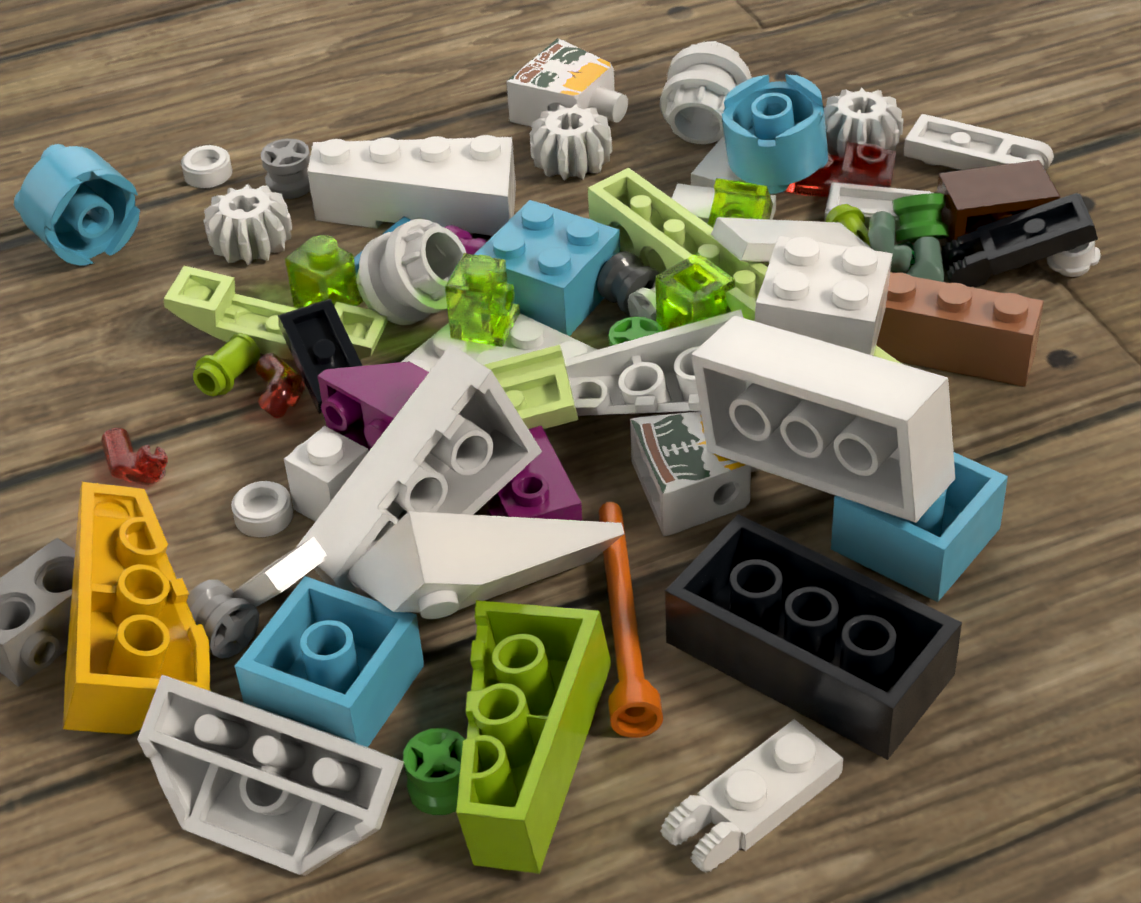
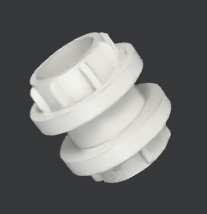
M716 41L692 44L690 47L678 52L671 61L667 83L663 88L660 98L661 113L671 126L673 133L695 144L718 142L724 135L722 125V113L725 109L724 100L733 88L751 79L750 70L739 57L738 52Z
M414 219L398 226L393 232L384 233L367 243L360 256L356 282L360 295L369 309L377 311L380 315L387 316V320L392 323L410 325L423 320L431 313H438L450 308L459 301L468 276V256L463 244L453 232L441 227L438 223L425 219Z

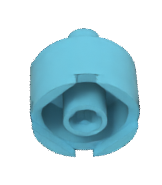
M785 74L786 82H770L769 75L751 78L733 88L724 100L725 109L722 113V125L729 167L736 176L746 182L759 185L760 189L765 193H781L790 184L807 178L818 169L824 167L828 162V145L821 92L814 83L797 75Z
M55 144L46 148L42 153L41 160L29 171L20 191L14 198V207L20 213L25 225L61 259L74 265L85 266L94 264L89 258L102 252L107 253L109 256L117 253L132 237L140 214V209L135 206V195L138 196L133 184L96 152L80 146L65 147L62 144Z

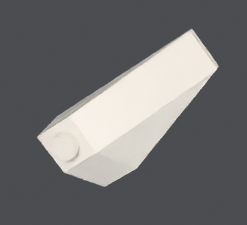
M741 309L564 359L577 415L701 411L691 354L734 315L743 318Z
M408 511L349 569L351 582L392 612H418L423 618L437 619L449 616L459 609L476 603V600L484 601L591 562L625 533L622 523Z

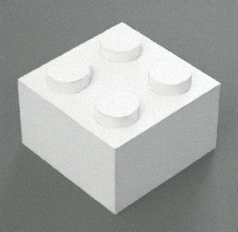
M778 235L756 301L754 321L873 356L886 308L893 253L874 251L866 246L849 247L817 242L808 237L791 238Z

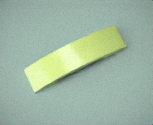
M183 266L164 297L165 308L192 326L225 342H228L234 334L243 333L256 342L261 354L294 360L278 326V315L298 308L235 294V277ZM336 302L334 307L359 359L372 356L388 322L387 316L380 315L374 310Z

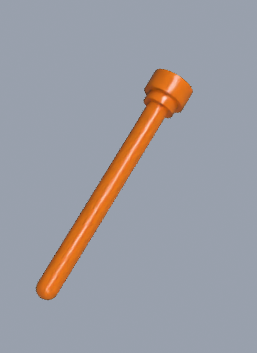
M615 502L604 503L599 509V522L622 523L625 533L621 507ZM624 534L603 551L619 680L608 698V707L612 729L621 736L639 738L648 736L660 728L663 722V712L658 690L644 678L626 536Z

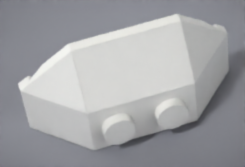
M161 675L137 738L145 756L151 759L159 784L183 830L304 876L380 830L404 761L369 747L165 675Z

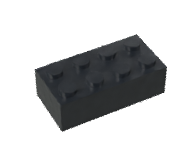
M739 514L665 590L666 643L887 760L955 675L962 622Z

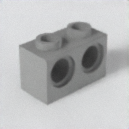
M59 538L54 539L0 578V673L18 687L40 670L48 667L56 658L67 651L75 550Z

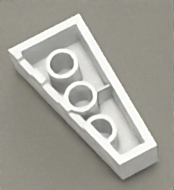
M481 135L476 138L446 139L433 136L415 140L380 138L374 141L331 139L325 142H313L307 172L316 221L378 228L383 222L396 223L402 217H407L412 220H429L438 223L441 227L454 225L469 232L471 236H473V233L493 236L514 216L516 181L512 137Z
M450 344L296 547L314 537L326 553V556L323 557L325 560L314 568L321 579L332 586L376 600L351 582L349 569L408 511L474 515L533 461L542 450L492 370Z

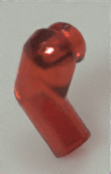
M271 352L263 355L256 365L257 374L267 382L265 386L268 388L259 397L258 403L271 416L282 418L290 406L295 407L305 391V383L292 367L278 355Z
M122 428L109 429L102 435L101 442L110 474L114 478L149 486L159 482L166 475L165 467L168 464V456L162 448L157 446L154 454H152L150 446L144 445L135 453L129 433Z

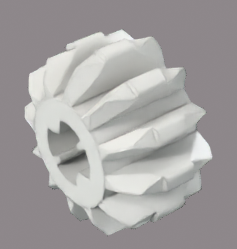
M862 87L858 92H851L845 89L841 91L840 96L828 97L826 107H824L828 154H838L842 162L853 159L857 160L859 164L863 160L868 159L880 162L882 155L894 154L903 131L902 110L897 107L896 99L883 97L881 90L865 92Z
M575 104L572 108L558 105L556 111H542L540 119L532 122V130L530 131L531 157L534 159V165L543 169L545 176L551 177L559 174L563 181L570 176L584 179L587 172L600 173L602 165L610 162V153L612 152L611 128L608 126L607 117L598 115L596 108L580 109L579 104Z
M246 184L243 189L239 190L228 188L227 195L212 197L211 206L204 210V226L209 245L212 247L214 255L225 256L228 263H234L242 259L249 265L253 259L258 258L269 261L270 253L285 251V242L291 239L292 222L287 204L284 202L281 193L271 192L268 186L252 189L249 184Z

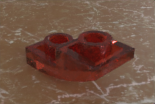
M847 141L844 157L828 154V162L824 167L818 169L807 178L790 184L785 192L828 197L831 183L834 182L890 188L896 151L883 149L875 144H858Z

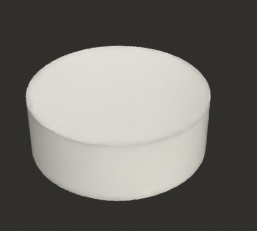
M206 145L194 148L186 153L181 160L184 179L193 187H215L226 182L232 175L229 153L218 146Z
M259 481L251 483L240 489L232 500L231 507L236 527L242 533L251 537L275 535L284 530L293 518L290 494L284 486L275 482Z

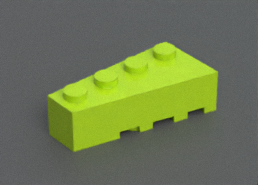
M476 600L474 614L477 625L476 640L472 641L470 658L473 668L471 691H467L465 711L468 718L467 739L463 740L456 813L473 865L540 874L611 667L600 611Z

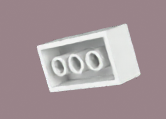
M735 315L691 354L707 452L915 523L955 480L948 377Z

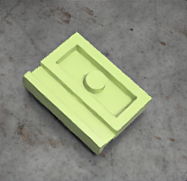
M560 345L484 365L492 370L528 429L538 426L547 429L579 420Z

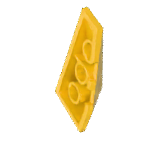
M82 482L65 671L63 730L129 735L141 730L161 675L210 691L209 640L202 624L196 625L187 604L188 590L183 578H176L167 557L166 549L168 543L145 489Z

